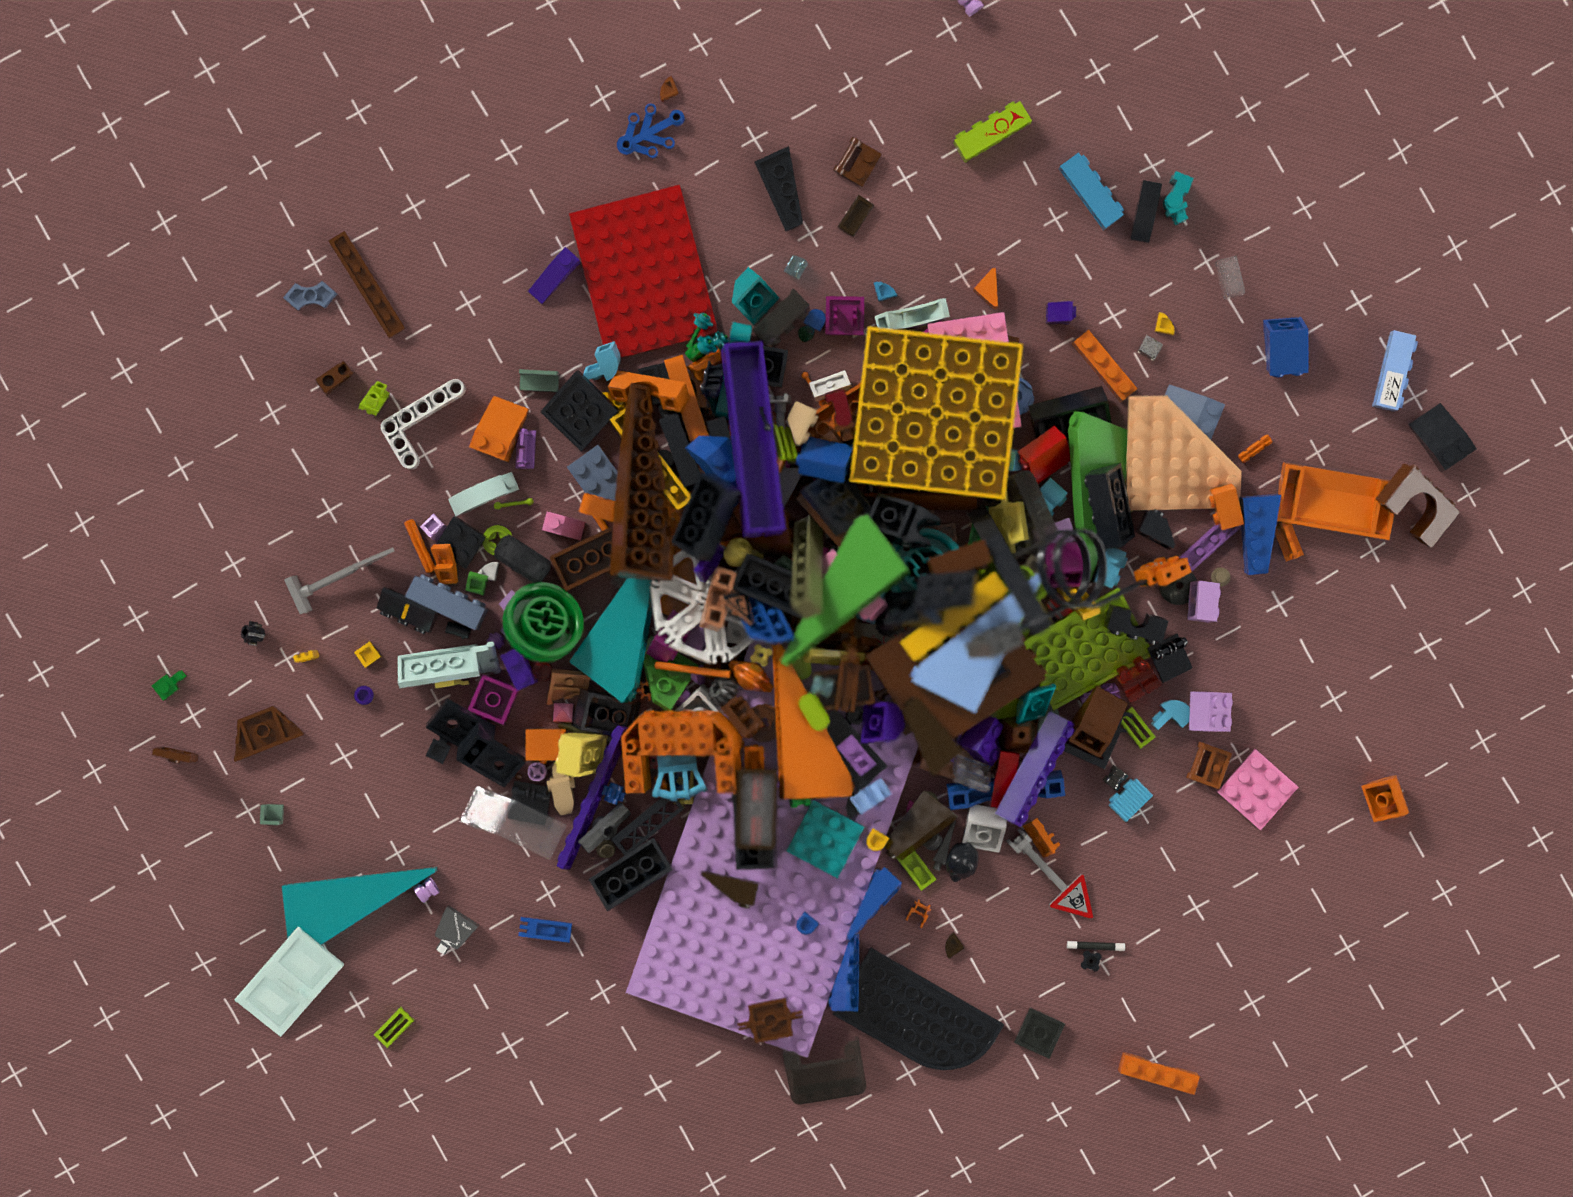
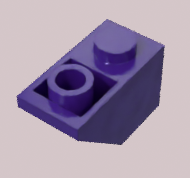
M1073 301L1050 302L1046 305V324L1069 325L1076 318V306H1073Z

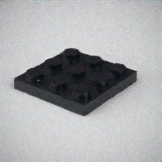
M577 370L540 413L580 451H583L620 409Z
M848 475L844 483L819 478L800 492L836 537L850 529L858 517L865 516L866 514L869 515L873 507L855 483L850 482Z

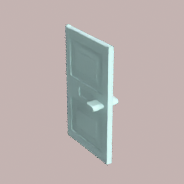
M297 927L235 998V1002L243 1006L281 1037L344 966V963L300 927Z

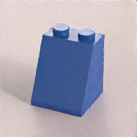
M1302 317L1263 320L1266 365L1270 376L1283 377L1286 374L1301 376L1303 373H1309V333Z

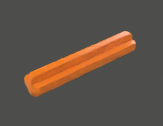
M410 519L404 525L426 573H431L434 571L435 565L415 521Z

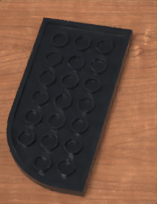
M870 947L859 966L858 1011L833 1012L834 1016L914 1062L936 1070H954L974 1063L991 1048L1004 1026V1023L872 947Z

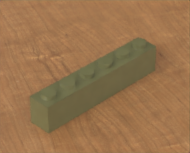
M811 515L794 523L792 607L805 620L822 613L823 529Z

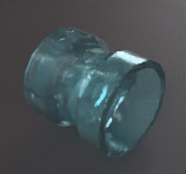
M815 675L810 693H819L823 697L829 698L834 680L829 678L823 679L821 676Z

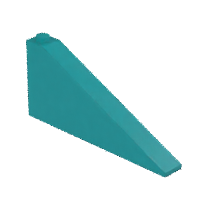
M627 578L569 661L622 703L632 702L638 694L636 691L640 685L653 611L649 587L652 586L650 584L652 581L658 582V580Z
M437 867L282 885L287 939L297 927H300L321 945L436 872Z

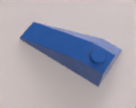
M885 867L882 870L877 869L871 876L873 880L847 934L846 940L849 942L867 924V920L877 914L880 906H885L901 889V882Z
M859 934L848 942L832 989V995L829 996V1007H832L831 1011H858Z

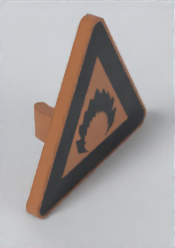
M737 591L720 596V600L733 610V615L740 616L749 625L754 623L747 595Z

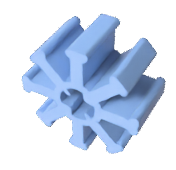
M882 778L851 797L850 800L861 815L892 793Z

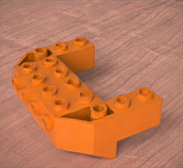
M645 711L621 736L626 793H645L652 788L649 756L715 755L717 793L738 792V769L741 768L740 749L745 746V743L739 731L720 711Z

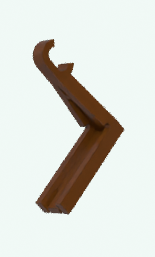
M848 648V654H841L835 710H839L840 699H842L841 711H848L849 700H851L850 712H854L860 656L856 655L857 649Z

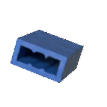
M809 437L807 443L802 445L801 454L797 456L798 474L844 483L852 464L854 446Z

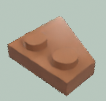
M551 669L546 699L547 705H551L553 701L561 698L566 700L574 695H579L581 688L588 690L590 677L582 671Z

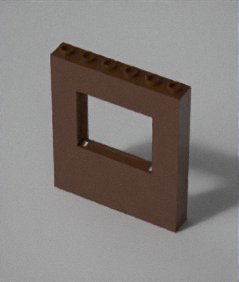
M996 600L990 604L991 609L998 604ZM979 612L974 617L977 620L983 615ZM922 625L911 626L865 656L902 713V709L905 708L903 704L911 697L914 699L918 697L953 739L1047 679L1045 677L1047 672L1042 664L1038 665L1034 660L1036 658L1034 651L1031 647L1027 649L1023 643L1004 654L1000 663L1005 672L991 680L974 713L912 682L913 677L910 674L914 666L919 667L920 663L932 654L928 650L927 653L929 655L919 662L918 659L913 661L900 642ZM1022 634V637H1021V638H1022V641L1025 642L1026 639L1024 638V636H1023V634Z

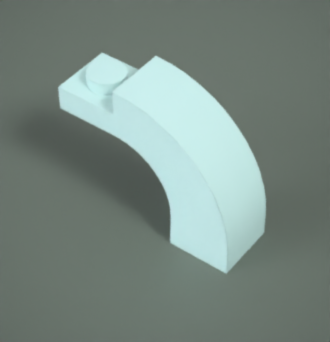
M510 472L474 485L448 500L455 516H459L489 501L519 490L513 473Z

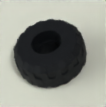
M511 535L503 537L494 550V557L533 583L542 582L551 569V561Z

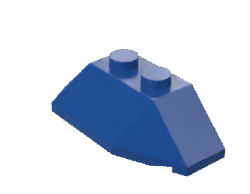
M698 436L685 447L705 473L716 474L737 488L732 442L728 437Z
M748 596L754 623L749 625L740 616L739 618L749 639L767 644L794 640V636L780 609Z

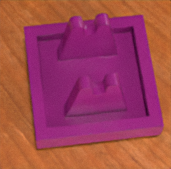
M826 296L825 335L864 336V297Z

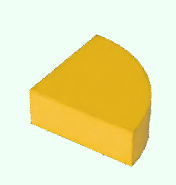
M1159 312L1155 332L1174 335L1173 323L1167 315Z

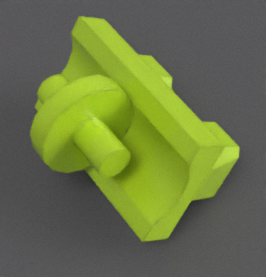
M379 381L374 386L372 385L361 401L359 409H365L367 414L377 416L390 395L386 391L387 385Z

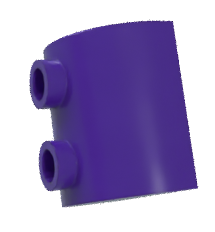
M891 702L864 705L861 743L888 742L900 737L905 728L903 713L897 705Z

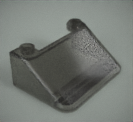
M1026 470L1008 477L1006 485L1009 502H1024L1029 540L1020 541L1015 545L1016 553L1013 556L1017 563L1037 552L1043 539L1050 533L1058 531L1035 476L1032 472ZM982 498L984 504L988 507H995L1001 503L999 499Z
M856 1036L855 1040L849 1041L845 1045V1058L801 1065L800 1056L796 1052L783 1049V1059L792 1101L801 1105L862 1094L866 1089V1079L859 1037Z

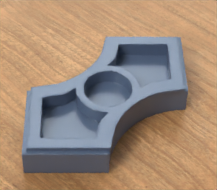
M323 281L314 287H302L295 283L283 298L299 311L302 307L309 304H317L326 308L337 296V293Z

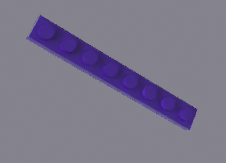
M617 726L611 734V742L604 750V758L596 768L594 781L588 787L589 792L581 803L580 813L573 821L574 827L566 837V845L558 856L557 867L570 870L581 846L578 841L586 835L603 796L601 794L605 785L607 786L621 755V736L628 729L625 726Z

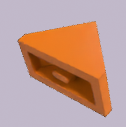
M992 268L973 289L993 309L998 307L996 268Z

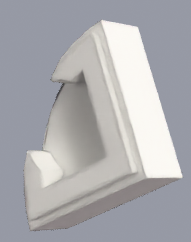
M491 562L484 565L478 573L488 576V580L496 581L499 562Z

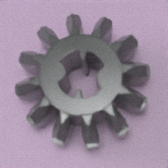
M732 676L730 679L715 677L714 681H711L712 685L709 688L710 693L708 696L710 697V702L723 707L739 693L737 691L739 684H737L736 679Z

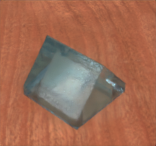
M793 255L784 272L799 280L808 263L805 259Z

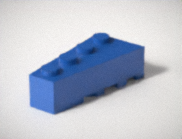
M1280 494L1239 497L1244 524L1241 525L1245 574L1268 573L1281 500Z

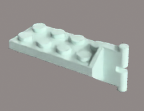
M492 641L482 646L473 644L398 656L399 688L478 677L481 673L487 672L495 674L501 672L495 645Z

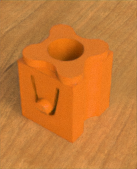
M526 729V761H539L542 764H547V760H556L559 754L558 742L562 734H567L566 729Z

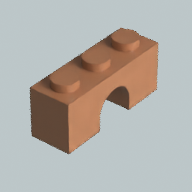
M719 567L713 571L699 627L715 632L723 628L727 609H725L726 604L720 600V596L732 591L736 572Z

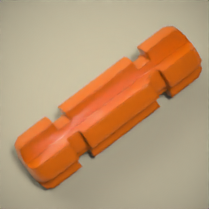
M1268 434L1260 438V441H1256L1246 451L1241 452L1238 455L1239 460L1245 463L1250 457H1254L1265 446L1267 447L1273 442Z

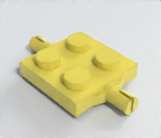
M1006 491L1005 500H1001V503L995 507H989V513L1013 556H1017L1015 544L1020 541L1029 540L1024 502H1009L1008 491Z

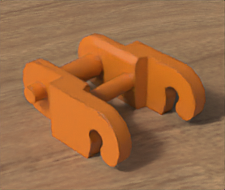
M918 899L917 902H914L915 906H911L905 920L908 921L909 916L915 912L924 918L920 925V928H922L929 916L927 912L931 911V905L927 907L921 904L920 899ZM917 906L925 910L924 914L916 910Z

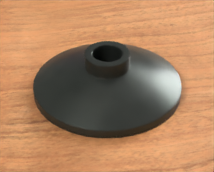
M1191 572L1166 586H1159L1161 595L1171 604H1186L1189 602L1190 582L1197 581V579ZM1178 582L1183 584L1182 589H1177L1176 584Z

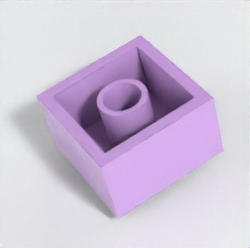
M1190 692L1189 730L1231 732L1232 693Z

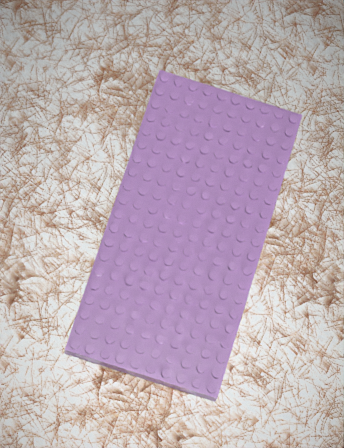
M786 641L779 642L786 652L790 643ZM752 642L749 645L744 661H751L750 656L755 651V645L760 644L763 648H770L772 650V645L776 643ZM772 654L768 658V665L762 666L774 686ZM811 663L812 672L839 669L840 667ZM870 670L874 693L877 690L883 689L884 685L875 671ZM811 673L807 679L801 680L807 694H814ZM739 685L737 689L739 693L736 697L743 696L751 708L759 704H769L775 707L774 688L771 693L745 690ZM874 694L875 703H880V701ZM887 694L884 698L886 701H889L891 696ZM859 705V706H857V707H861V708L863 709V711H864V705ZM839 708L837 711L846 718V711H841V708ZM834 709L825 710V711H826L827 714L829 715ZM764 718L762 721L765 724V726L768 727V719ZM860 723L859 725H851L854 728V730L861 736L862 723ZM911 732L906 737L902 733L894 741L868 744L887 767L863 789L882 778L892 794L860 815L858 813L851 819L865 828L838 879L786 851L810 806L798 805L796 808H791L789 799L780 800L779 789H777L776 812L778 867L775 869L736 870L732 793H717L715 755H710L702 777L708 791L696 794L671 864L673 871L667 875L626 993L754 1038V1035L750 1029L739 1031L737 1023L749 1021L748 1004L786 997L790 1012L802 1010L804 1018L792 1020L793 1036L766 1041L765 1043L808 1058L849 942L846 940L847 934L867 892L871 876L881 850H871L867 846L866 839L872 828L885 836L887 835L918 748L913 733ZM743 738L745 746H750V744L764 746V769H778L777 738L770 742H758L752 738ZM743 747L742 749H740L741 768L745 769V753ZM854 784V793L856 795L859 792ZM849 797L811 799V803L815 800L849 818L846 811ZM702 870L759 882L754 906H750V909L738 907L739 903H735L701 876ZM804 911L820 923L808 935L801 934L796 926L798 918Z

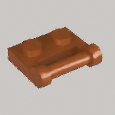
M1199 742L1197 746L1199 749L1191 771L1187 773L1186 778L1220 789L1232 753ZM1207 750L1211 754L1204 774L1200 777L1197 774Z

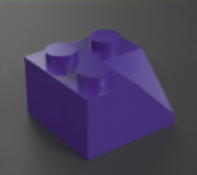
M988 716L966 730L959 744L974 759L993 766L995 761L998 760L1001 750L998 736L1001 734L1003 725L995 717Z

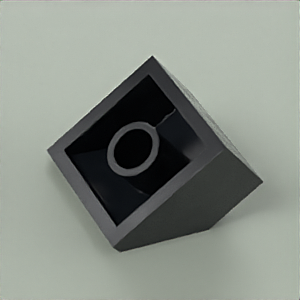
M1156 509L1146 511L1135 533L1168 550L1174 549L1175 542L1168 520L1163 517L1164 513Z

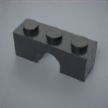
M1113 604L1109 605L1104 622V627L1109 629V633L1119 635L1120 632L1126 633L1128 638L1135 640L1138 637L1145 638V642L1156 644V641L1163 642L1168 625L1166 618L1146 613L1143 623L1133 626L1130 622L1132 613L1130 609Z

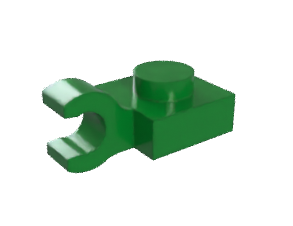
M183 670L178 671L172 677L166 674L151 686L160 698L165 701L179 690L176 684L183 680L186 674Z

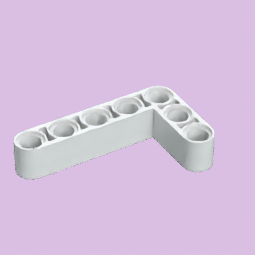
M458 379L450 380L382 421L381 431L403 467L413 470L420 463V459L404 431L462 397L466 392L465 384ZM456 383L461 385L459 393L452 392V386ZM439 393H443L445 396L442 403L435 401V397ZM422 403H427L428 410L425 413L419 412V406ZM405 413H410L412 416L411 421L408 423H404L402 420ZM388 423H394L395 429L391 433L386 431ZM399 439H403L405 442L402 449L396 448V441ZM413 455L415 459L414 464L407 466L405 462L406 457Z

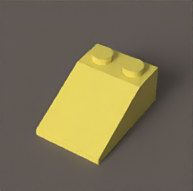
M599 733L562 734L558 742L559 754L556 759V773L573 777L596 773L597 766L604 758L603 753L607 747L608 735Z

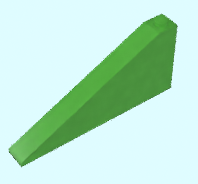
M1074 411L1069 421L1068 435L1075 529H1088L1096 534V527L1092 521V507L1088 501L1089 492L1085 486V475L1092 470L1121 463L1125 481L1127 430L1084 412ZM1078 533L1085 541L1089 550L1091 581L1098 561L1097 551L1092 540L1087 535Z
M867 514L858 517L854 521L855 524L849 529L822 581V613L807 620L802 619L794 635V640H791L781 659L783 665L787 667L911 573Z

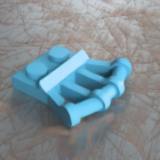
M696 755L657 756L659 774L652 797L658 798L659 796L670 799L673 802L682 798L690 800L696 794L708 791L698 772ZM688 771H693L699 785L689 789ZM676 772H682L684 791H676L674 776ZM668 773L670 791L660 789L664 774Z

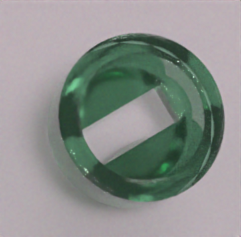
M804 326L799 328L798 336L802 342H808L814 338L815 331L812 327Z

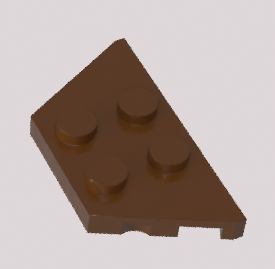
M271 706L237 720L234 761L237 762L305 734L276 706Z

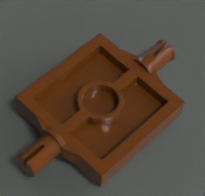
M786 997L748 1004L749 1021L737 1023L739 1031L750 1029L756 1044L793 1036L792 1020L804 1017L802 1010L790 1012Z

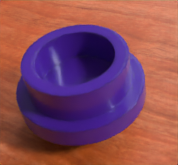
M360 686L354 693L356 702L361 705L369 704L374 697L373 690L368 686Z

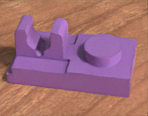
M852 734L837 746L861 777L876 765Z

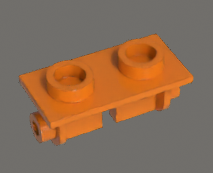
M1285 522L1276 524L1275 536L1285 561L1287 562L1304 555L1292 524Z

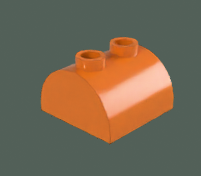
M1396 775L1381 778L1361 786L1373 822L1397 818L1409 813Z

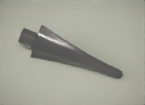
M956 821L951 823L941 847L932 860L935 861L933 866L935 870L940 871L942 864L946 865L949 845Z

